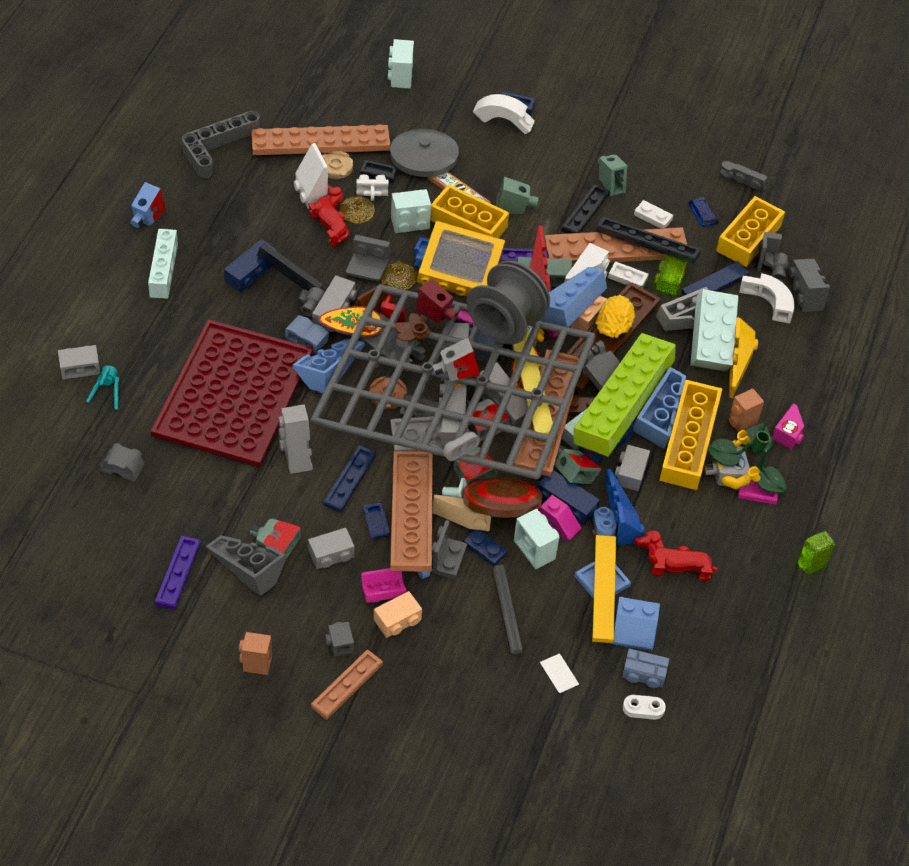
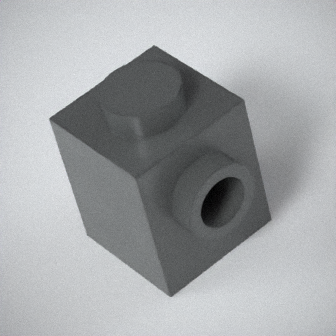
M336 622L333 625H328V634H325L327 647L331 646L333 657L353 654L354 641L349 622Z

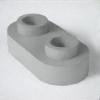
M467 432L458 439L448 442L444 447L443 454L449 461H454L474 450L480 443V438L474 432Z

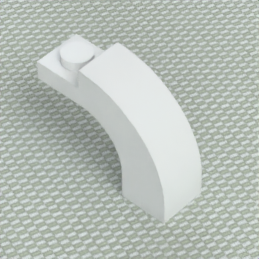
M501 94L489 95L480 99L473 110V113L484 123L495 117L506 118L513 122L524 134L530 132L535 122L526 113L527 106L513 97Z
M762 273L760 278L742 277L739 293L765 298L773 308L772 320L790 323L794 310V299L786 285L778 279Z

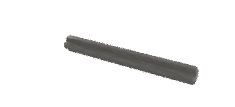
M496 565L493 572L511 653L520 654L523 648L505 568L503 565Z

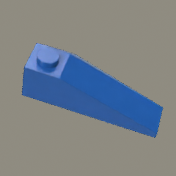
M607 469L605 485L609 508L613 511L617 526L615 535L616 545L635 544V538L644 536V525L640 524L637 512L612 470Z

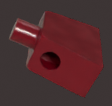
M430 278L419 288L416 305L417 312L436 323H441L445 318L453 322L458 316V312L452 308L453 297L433 279Z

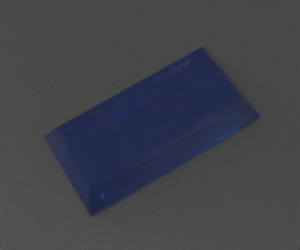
M704 197L688 202L702 227L719 223Z
M382 502L362 505L371 539L391 535Z

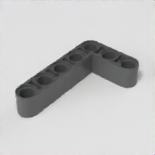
M249 111L184 134L182 136L183 153L196 173L201 178L211 177L213 175V161L207 151L252 135L253 129L260 128V115L255 111Z

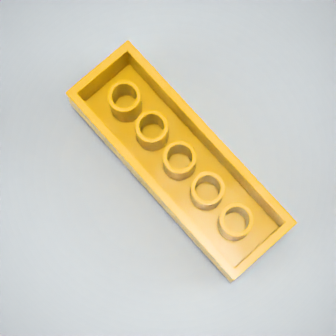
M685 380L659 481L694 490L698 489L722 388Z

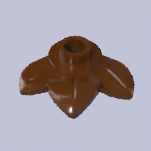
M414 313L410 314L409 322L395 323V329L399 333L397 338L402 341L424 339L430 333L424 318Z

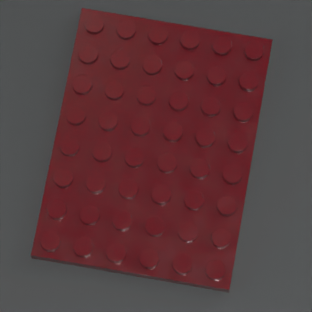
M208 319L151 430V436L260 467L279 428L278 417L282 416L281 408L289 406L301 380V377L294 370L293 364L306 355L312 356L313 348Z

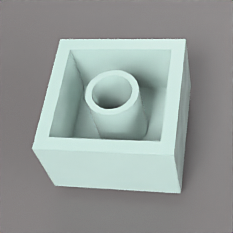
M394 39L393 46H390L389 56H392V58L389 57L388 68L391 70H388V80H391V87L411 88L414 41Z
M427 189L392 193L391 220L395 233L430 229L431 202Z
M535 509L517 518L514 542L533 567L538 569L556 559L559 534L556 529H552L546 516L541 514L538 509Z

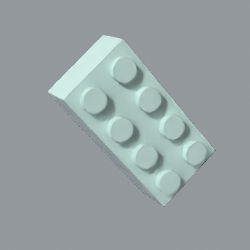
M704 289L697 295L690 366L726 372L733 365L738 295Z

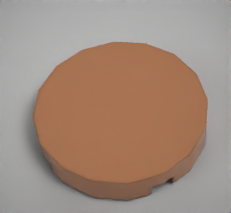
M383 376L374 380L370 386V392L383 394L391 378ZM398 379L391 397L403 399V395L407 393V388L403 381ZM371 400L376 406H378L379 401ZM387 404L385 409H395L399 406Z

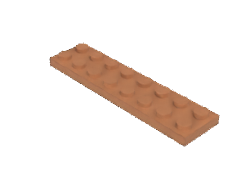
M388 125L258 128L252 130L253 155L305 154L313 143L316 144L320 153L390 151Z
M683 227L645 230L687 244ZM600 232L545 235L544 237L547 257L549 259L572 260V265L577 262L589 243L609 251V263H615V261L632 262L677 259Z
M547 349L544 358L549 359L552 350ZM559 352L556 361L576 365L579 358ZM544 365L541 367L540 376H542L546 367ZM553 368L544 389L545 395L563 399L573 372ZM573 395L541 475L552 476ZM548 404L551 418L554 422L559 406ZM531 421V424H530L528 430L534 431L533 425H532V421ZM525 437L514 466L534 471L545 442Z
M394 451L391 571L431 572L432 454L423 451Z

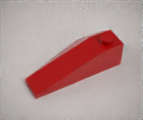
M540 225L537 227L529 268L539 275L548 291L551 292L550 278L546 270L548 269V263L544 252L543 226Z

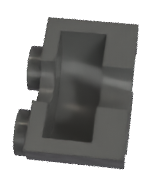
M114 443L101 463L99 471L111 475L115 472L120 474L122 478L135 482L144 466V461L141 458L142 453L137 449L131 450L118 443Z

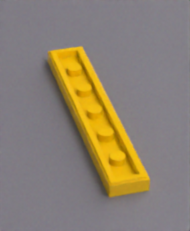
M596 535L592 642L613 643L616 536Z

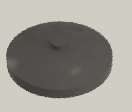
M432 129L406 131L398 135L390 146V158L393 164L407 174L420 177L438 176L450 171L456 165L459 156V148L456 142L447 134Z

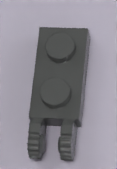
M724 161L721 164L720 175L725 179L732 178L738 183H743L755 190L764 191L767 176L729 161Z

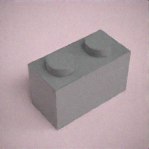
M96 345L58 350L62 380L100 374Z
M627 445L626 452H621L619 462L622 464L621 467L617 466L615 471V477L621 487L639 491L650 454L649 450Z
M346 528L308 539V551L316 569L327 568L332 564L341 561L346 562L354 558V544Z

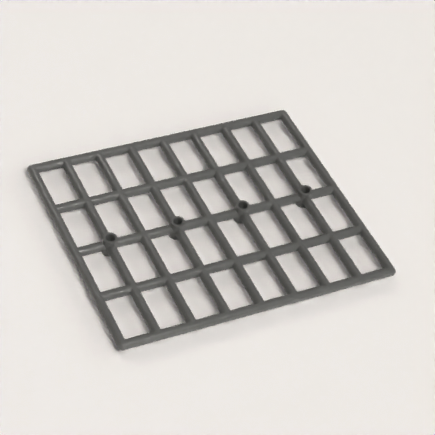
M379 284L310 419V423L445 457L443 454L444 448L429 445L441 417L462 421L454 440L465 434L469 423L489 428L477 457L465 454L456 460L532 479H539L594 342L595 334L543 321L527 323V326H532L531 332L522 352L502 348L504 343L498 341L495 346L475 342L480 330L474 325L469 336L472 349L491 353L483 374L479 375L476 379L467 377L449 381L438 407L420 404L418 401L427 382L434 377L450 380L447 372L436 376L432 365L436 364L445 343L456 344L464 340L449 336L456 319L453 322L448 319L441 334L430 331L426 338L437 340L438 342L429 361L425 362L422 366L407 363L417 339L408 341L400 360L382 357L380 355L392 330L396 331L395 323L407 299L417 300L418 293ZM382 292L401 296L389 321L370 317ZM453 301L452 308L458 314L460 310L468 312L467 304ZM421 314V317H423L424 321L426 322L427 317ZM366 324L385 328L375 349L370 350L369 353L354 350ZM540 328L559 333L549 359L529 354ZM566 335L586 339L576 365L556 361ZM499 355L518 359L508 386L488 382ZM350 357L369 361L356 388L337 384ZM526 361L546 366L537 388H534L531 392L515 388ZM380 364L395 367L383 394L364 390L374 368L379 367ZM553 368L573 372L563 399L543 395ZM403 369L422 374L410 401L391 397ZM457 382L477 387L465 414L445 410ZM488 390L504 393L493 421L473 416L481 395ZM333 391L352 395L339 423L320 418ZM512 395L531 400L521 427L500 423ZM360 397L379 401L367 429L347 425ZM543 403L559 406L549 434L528 430L537 407ZM387 404L407 408L394 436L374 432ZM414 410L434 415L422 443L402 438ZM497 430L517 435L506 464L485 459ZM525 437L545 442L534 471L513 466Z

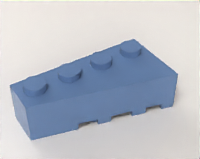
M587 267L549 292L550 306L546 315L540 321L569 327L607 289L604 270Z
M669 367L633 425L635 433L665 449L671 436L686 375Z

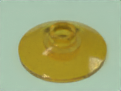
M352 196L341 203L340 211H342L345 220L352 223H363L374 216L375 206L368 198Z
M394 262L387 265L381 281L382 283L386 281L390 287L406 290L415 284L417 275L412 266L402 262Z

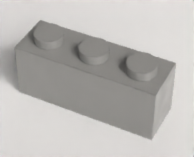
M335 275L312 313L313 324L323 326L318 321L322 314L334 309L349 307L351 300L354 301L357 295L355 282Z

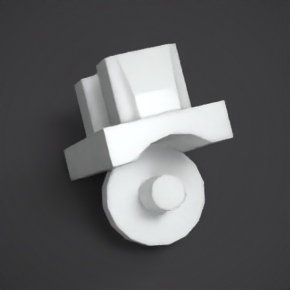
M360 175L359 179H357V195L371 196V201H374V196H388V180H386L384 175L376 176V180H369V176Z

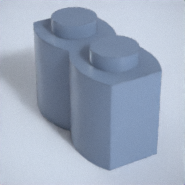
M298 315L285 329V338L292 343L313 348V354H317V351L328 342L329 332L325 327L313 324L309 318Z

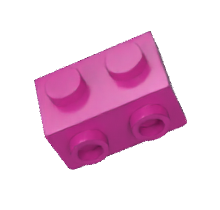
M391 568L361 573L362 591L367 603L395 599L406 593V587L402 580V571H391Z

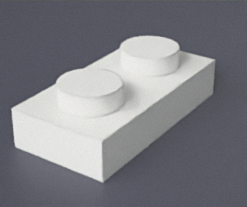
M644 200L634 211L635 216L661 229L666 228L673 219L672 214Z
M615 261L608 278L625 285L632 282L643 288L648 279V273Z

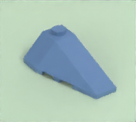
M350 338L333 344L329 350H318L317 355L312 357L306 355L293 364L294 370L309 389L324 393ZM358 341L354 350L361 351L365 343ZM349 358L339 380L347 371V369L352 364L355 358Z

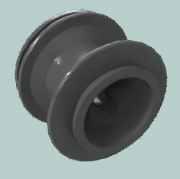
M503 261L495 265L488 272V286L480 285L471 289L466 301L468 312L482 333L500 343L513 345L520 343L526 337L527 323L538 322L546 315L550 306V295L543 280L531 268L516 261Z

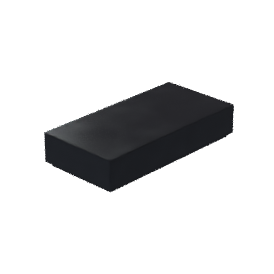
M364 160L360 175H367L372 179H376L378 175H384L389 183H393L398 168Z

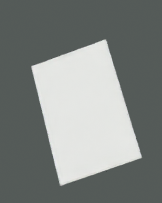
M560 654L540 662L559 693L579 685Z

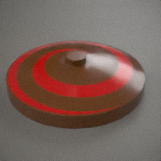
M502 477L484 478L466 485L463 491V502L468 508L480 514L514 518L521 517L535 509L539 510L542 505V493L537 487L525 481Z

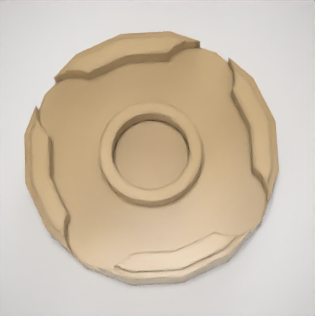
M338 151L322 155L328 166V178L341 179L347 177L352 172L353 160L347 153Z

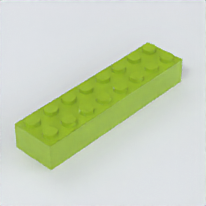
M641 333L575 425L574 444L609 457L669 367L674 363L676 344Z

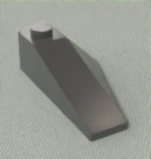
M222 535L206 546V549L248 588L260 596L276 585L286 560V555L274 547L267 546L263 548L253 542L251 544L241 543L240 539Z

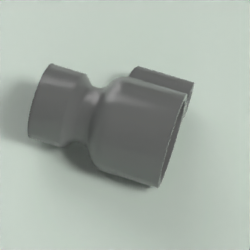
M765 252L763 264L771 267L773 270L772 277L781 282L785 281V271L788 269L789 257L784 253L770 254Z
M311 287L309 291L303 289L298 297V300L304 303L301 312L308 317H312V313L325 292L317 287Z

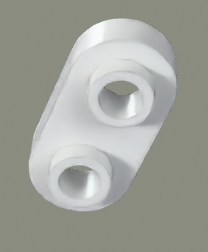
M630 695L625 698L623 703L624 713L633 718L660 719L664 715L666 708L662 699L651 696Z

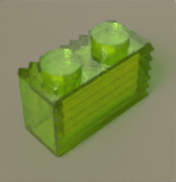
M668 255L665 261L661 260L659 266L661 273H657L654 283L657 284L656 290L677 296L687 262Z
M826 531L806 539L803 544L798 563L807 574L811 575L814 571L817 572V570L824 568V566L827 567L835 542Z

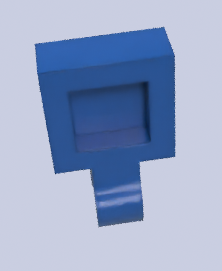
M419 238L414 248V254H417L414 266L421 267L429 239Z

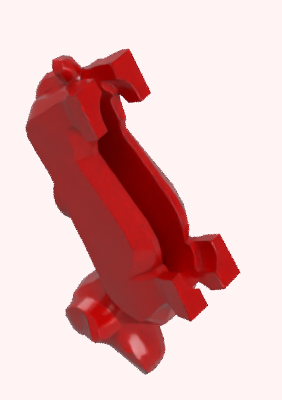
M328 185V195L320 197L316 204L308 203L313 219L319 218L321 224L328 229L327 234L330 237L328 241L335 248L337 244L348 238L349 230L344 222L345 217L342 211L338 212L335 209V206L343 201V192L339 187L333 188Z
M649 531L644 537L634 539L636 545L649 549L648 558L654 565L652 576H663V570L671 573L694 570L701 573L699 580L710 581L713 571L718 570L717 567L712 566V560L706 553L691 551L685 546L678 547L677 549L665 548L657 531Z

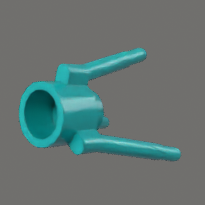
M108 365L103 367L101 375H99L95 386L86 400L87 403L91 401L99 385L109 386L113 383L114 409L118 410V382L120 378L116 376V368Z

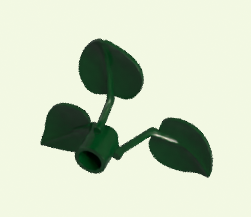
M767 423L757 424L746 429L745 431L748 433L747 436H749L750 441L739 451H737L736 445L727 439L715 440L708 446V451L712 458L724 466L737 465L740 461L738 455H741L749 447L755 453L762 452L760 480L756 482L762 490L770 493L783 494L786 492V484L781 473L772 466L764 468L766 452L773 446V440Z

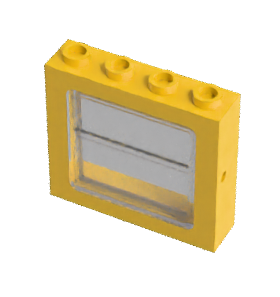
M436 221L418 273L417 282L424 285L431 278L444 290L456 293L459 296H467L469 291L476 286H488V272L495 265L499 264L505 240Z

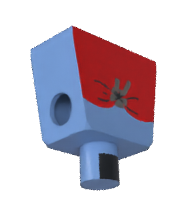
M146 182L143 184L131 205L134 217L130 222L133 226L139 228L142 223L150 226L165 210L166 207L160 188Z

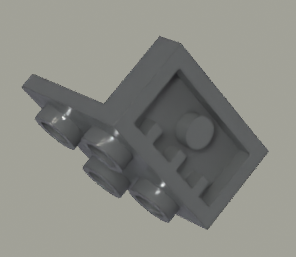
M356 235L354 238V254L346 269V275L380 282L391 258L390 242Z
M446 520L444 526L439 527L437 534L438 542H434L432 546L433 574L456 580L467 549V543L448 538L450 521Z

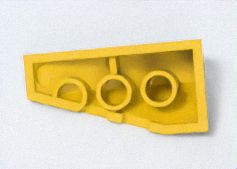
M738 317L736 318L733 365L730 367L729 398H733L752 358L753 351L757 350L758 347L755 331Z

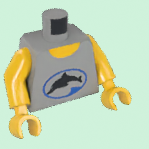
M745 430L738 432V440L732 441L736 445L737 451L744 447H741V444L747 445L750 441ZM745 451L738 455L740 461L735 466H724L714 459L711 464L703 465L704 475H715L717 484L720 486L739 489L743 486L749 487L751 480L753 482L760 480L759 469L755 466L749 467Z

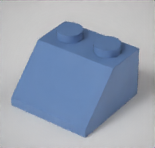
M619 597L612 644L652 651L660 604Z

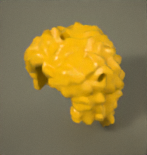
M624 296L609 297L600 307L601 310L595 324L598 325L597 329L600 334L611 338H618L620 334L628 333L629 328L632 327L635 318L634 306Z

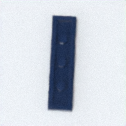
M735 262L683 288L681 293L685 296L705 287L710 291L719 292L741 281L743 276L749 275V272L739 262Z
M358 445L325 498L323 506L340 513L343 511L376 457V452Z

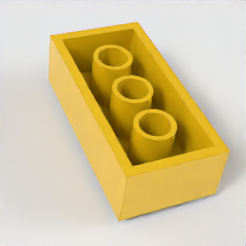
M448 184L431 204L430 220L435 223L439 221L499 239L508 227L509 212Z
M754 196L721 234L716 251L747 267L759 253L764 232L776 233L781 227L785 211Z

